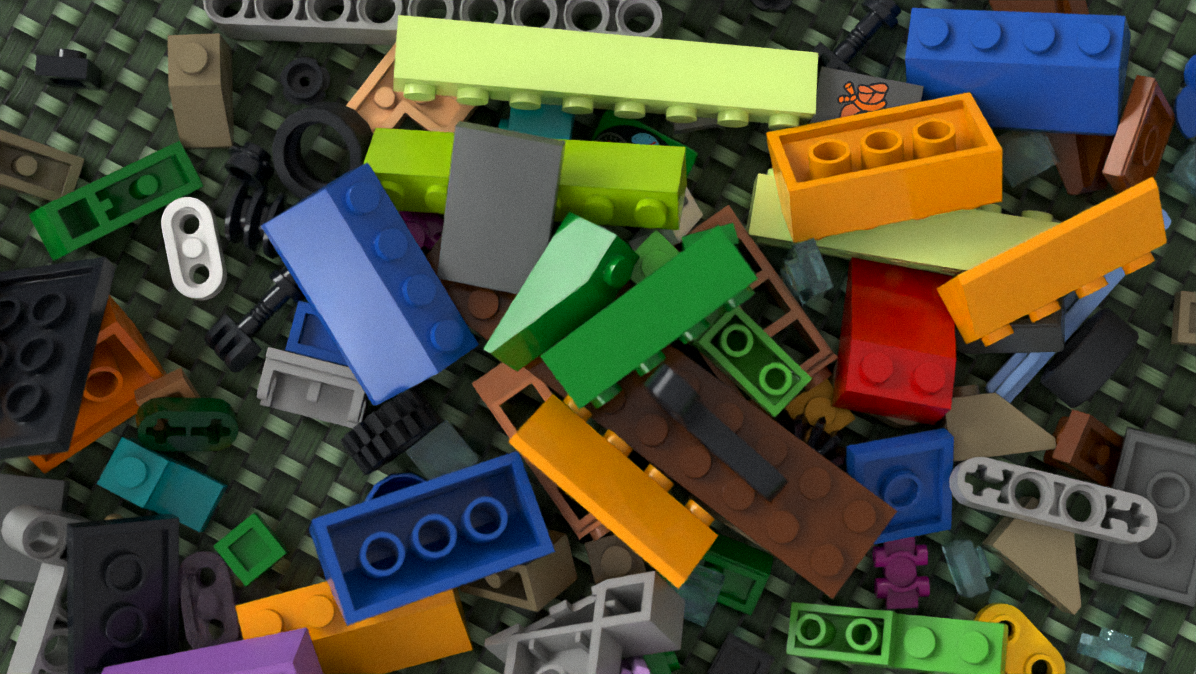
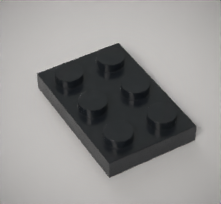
M161 514L67 524L68 674H101L104 668L108 666L179 653V518L174 514Z

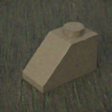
M220 33L168 35V87L179 140L185 150L218 149L234 146L232 48Z
M978 385L954 387L951 410L937 421L938 429L945 428L954 436L953 462L968 460L973 457H994L1056 449L1055 437L996 392L980 394Z
M1020 497L1017 502L1022 507L1033 510L1039 504L1040 498L1037 500L1034 497ZM1004 516L982 544L1061 612L1075 615L1081 608L1074 533Z
M547 529L555 550L554 553L459 586L460 591L528 610L540 611L578 579L567 534Z

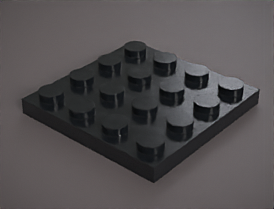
M106 257L0 272V460L69 452L116 269Z

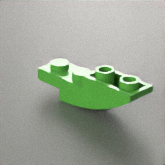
M657 229L635 250L640 258L633 267L629 281L633 285H637L680 253ZM723 305L705 317L711 326L690 341L711 363L772 417H776L812 380L739 306L730 312Z
M792 602L786 654L931 674H1005L1009 626L1003 623L906 615L885 610Z

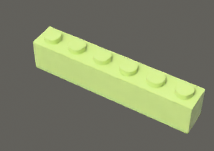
M770 168L767 175L758 173L754 181L746 231L755 244L846 259L853 257L956 277L1060 223L1052 222L1053 215L1046 212L1022 211L1020 217L1002 214L1001 206L987 204L975 209H962L932 215L921 220H907L878 226L871 230H857L827 236L820 240L793 243L782 214L773 168Z

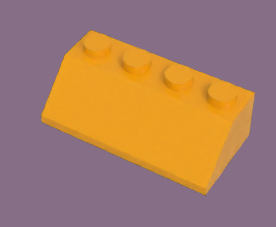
M970 92L766 132L781 210L793 243L820 240L827 236L857 230H871L882 225L907 220H921L932 215L962 209L970 210L982 205L1002 202V148Z
M1151 177L977 265L938 287L937 290L965 344L981 338L984 346L987 347L1014 333L1010 325L1011 322L1028 314L1031 322L1034 323L1060 310L1058 298L1075 291L1078 298L1081 299L1107 286L1105 274L1122 267L1125 275H1128L1154 262L1155 259L1150 251L1167 243L1158 186L1154 178Z
M552 394L513 435L508 443L679 589L718 537L709 528L715 519L692 499L683 506L671 496L668 491L674 484L654 466L649 464L642 471L627 457L633 449L612 430L608 429L601 436L586 422L593 414L585 407L579 409L569 395L561 401Z
M327 581L235 606L243 640L308 628L323 674H386L473 650L458 587L349 626L344 621Z

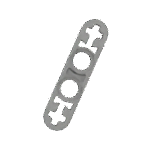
M973 457L959 463L953 469L949 478L953 497L967 507L1118 544L1130 545L1149 539L1155 532L1158 524L1154 506L1148 499L1140 495L986 457ZM976 470H980L979 476L982 481L993 484L1003 481V474L1007 477L1000 491L986 488L978 491L976 495L973 494V485L965 482V476L975 473ZM1021 480L1033 482L1039 489L1040 501L1033 510L1022 507L1015 498V488ZM1073 492L1084 495L1090 502L1091 513L1085 522H1078L1072 519L1067 512L1066 501ZM1132 508V517L1139 519L1140 525L1139 527L1129 529L1127 532L1128 526L1126 522L1114 518L1103 519L1106 511L1121 513Z

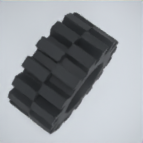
M416 386L408 389L405 393L399 394L391 402L388 401L376 412H372L364 421L354 426L353 430L347 432L340 442L366 476L393 461L398 455L403 454L412 445L418 443L424 436L433 431L442 419L419 387Z

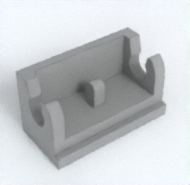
M268 347L257 391V398L261 399L260 405L353 428L358 423L364 421L369 398L349 367Z

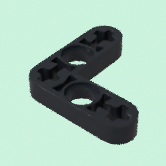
M664 363L646 381L644 387L651 398L767 501L771 503L789 483L770 463L705 407L702 397Z

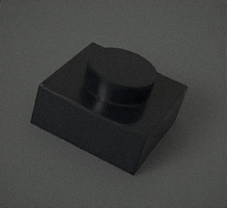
M56 49L55 56L37 55L34 75L51 87L100 91L102 70L89 59H86V53L71 49Z

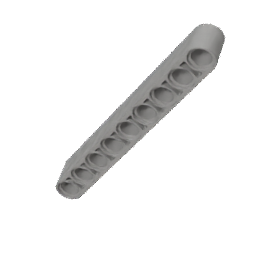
M203 0L205 12L219 30L229 38L240 40L394 45L397 37L398 15L425 17L433 9L447 11L444 19L474 22L479 13L490 10L498 14L494 24L525 26L524 23L528 16L541 12L550 16L549 21L541 28L583 31L575 27V23L583 15L592 14L601 18V23L597 28L583 32L661 39L664 33L661 7L656 0ZM238 1L242 2L241 10L236 15L229 18L223 17L224 10L229 4ZM286 3L293 4L292 11L287 17L279 20L273 19V14L277 7ZM335 5L344 6L343 13L338 19L329 22L322 20L328 8ZM384 7L395 8V13L389 21L385 23L372 22L375 13L379 9ZM637 16L648 17L653 22L651 28L642 33L632 32L626 25L632 18Z

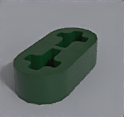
M153 398L144 402L137 410L135 416L140 442L150 450L156 451L223 450L236 440L239 432L233 407L225 400L217 398ZM158 419H168V422L164 424L163 430L153 429ZM211 419H221V422L216 426V430H206V427L211 424Z

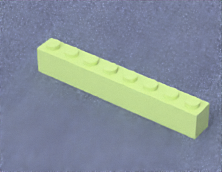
M398 15L393 91L404 92L403 96L405 98L415 101H432L435 99V95L455 96L457 97V102L472 106L488 104V99L509 101L510 107L520 110L540 109L541 104L562 105V111L570 114H590L593 112V108L614 110L615 116L626 119H639L645 117V113L666 114V120L675 123H692L697 121V117L717 119L718 125L732 128L745 127L748 125V121L768 123V128L776 131L805 125L816 114L818 53Z

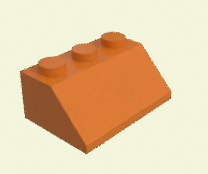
M110 295L107 300L69 452L28 456L44 474L135 415L139 406L135 400L134 390L167 375L135 324Z

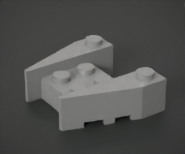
M656 571L611 578L591 587L592 595L573 604L564 600L550 607V615L526 627L517 623L485 639L484 647L505 663L504 674H620L621 658L681 650L685 601Z

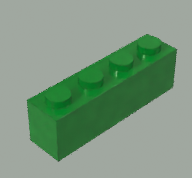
M717 225L556 343L540 357L579 409L590 401L598 409L623 390L617 383L620 379L634 369L641 377L664 361L666 356L661 349L679 337L685 345L709 328L711 325L706 320V316L722 305L730 312L754 295L755 292L750 287V284L758 278L721 227Z

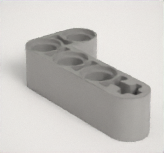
M23 504L13 508L6 515L2 523V536L10 548L35 561L42 562L7 674H68V600L61 604V596L67 588V524L90 521L80 515ZM41 522L42 530L39 537L34 542L28 543V534L31 528ZM58 636L55 648L50 653L44 655L47 643L53 637Z

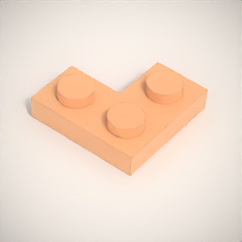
M396 42L346 105L354 109L369 124L373 134L375 128L398 129L407 117L425 131L455 133L457 123L459 121L467 122L478 108V106L457 102V97L435 95V99L432 101H415L405 98L403 96L404 92L393 91Z

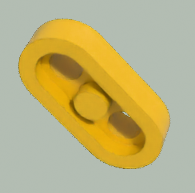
M992 603L986 605L977 613L974 621L999 623L1006 620L1011 626V633L1007 639L1005 674H1032V665L1037 660H1044L1047 664L1046 674H1065V662L1061 654L1018 608L1005 603Z

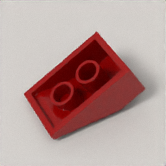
M852 257L850 259L831 407L934 425L951 410L956 367L955 323L937 288L950 281L952 276Z

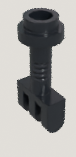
M864 0L861 6L866 14L856 24L855 29L851 30L848 37H845L844 41H841L833 52L821 42L811 52L818 53V62L823 67L856 73L848 64L857 55V52L864 47V44H867V40H870L881 27L889 31L895 28L898 24L896 18L902 12L901 9L892 0Z
M286 266L281 271L275 269L269 275L276 284L261 298V301H258V305H254V308L238 323L225 313L206 333L205 343L214 350L215 354L225 362V365L232 372L242 371L263 350L252 339L263 327V324H266L267 320H270V317H273L274 313H277L290 298L297 304L298 301H303L306 298Z

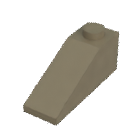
M0 129V187L49 202L75 190L84 158Z

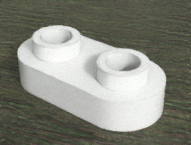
M192 197L176 199L166 207L161 219V228L171 278L176 289L183 295L194 300H208L221 292L227 280V270L217 220L211 208L202 201ZM191 217H197L199 220L198 230L193 234H186L184 231L185 221ZM201 266H206L209 269L208 280L202 284H196L193 277L195 270Z

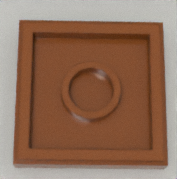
M1136 75L1102 171L1116 194L1151 177L1155 179L1175 122L1174 112L1156 79L1152 77Z

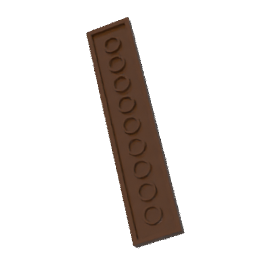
M442 235L425 256L436 275L438 273ZM439 279L467 326L487 341L517 296L514 293ZM671 344L661 349L666 359L648 373L640 377L634 369L620 379L617 383L623 390L598 409L595 408L591 401L584 406L593 414L590 417L606 430H612L635 452L831 599L835 597L897 513V510ZM541 355L523 367L563 398L568 395L540 357ZM662 363L679 375L702 397L705 407L788 480L789 483L771 503L756 492L651 398L644 384Z

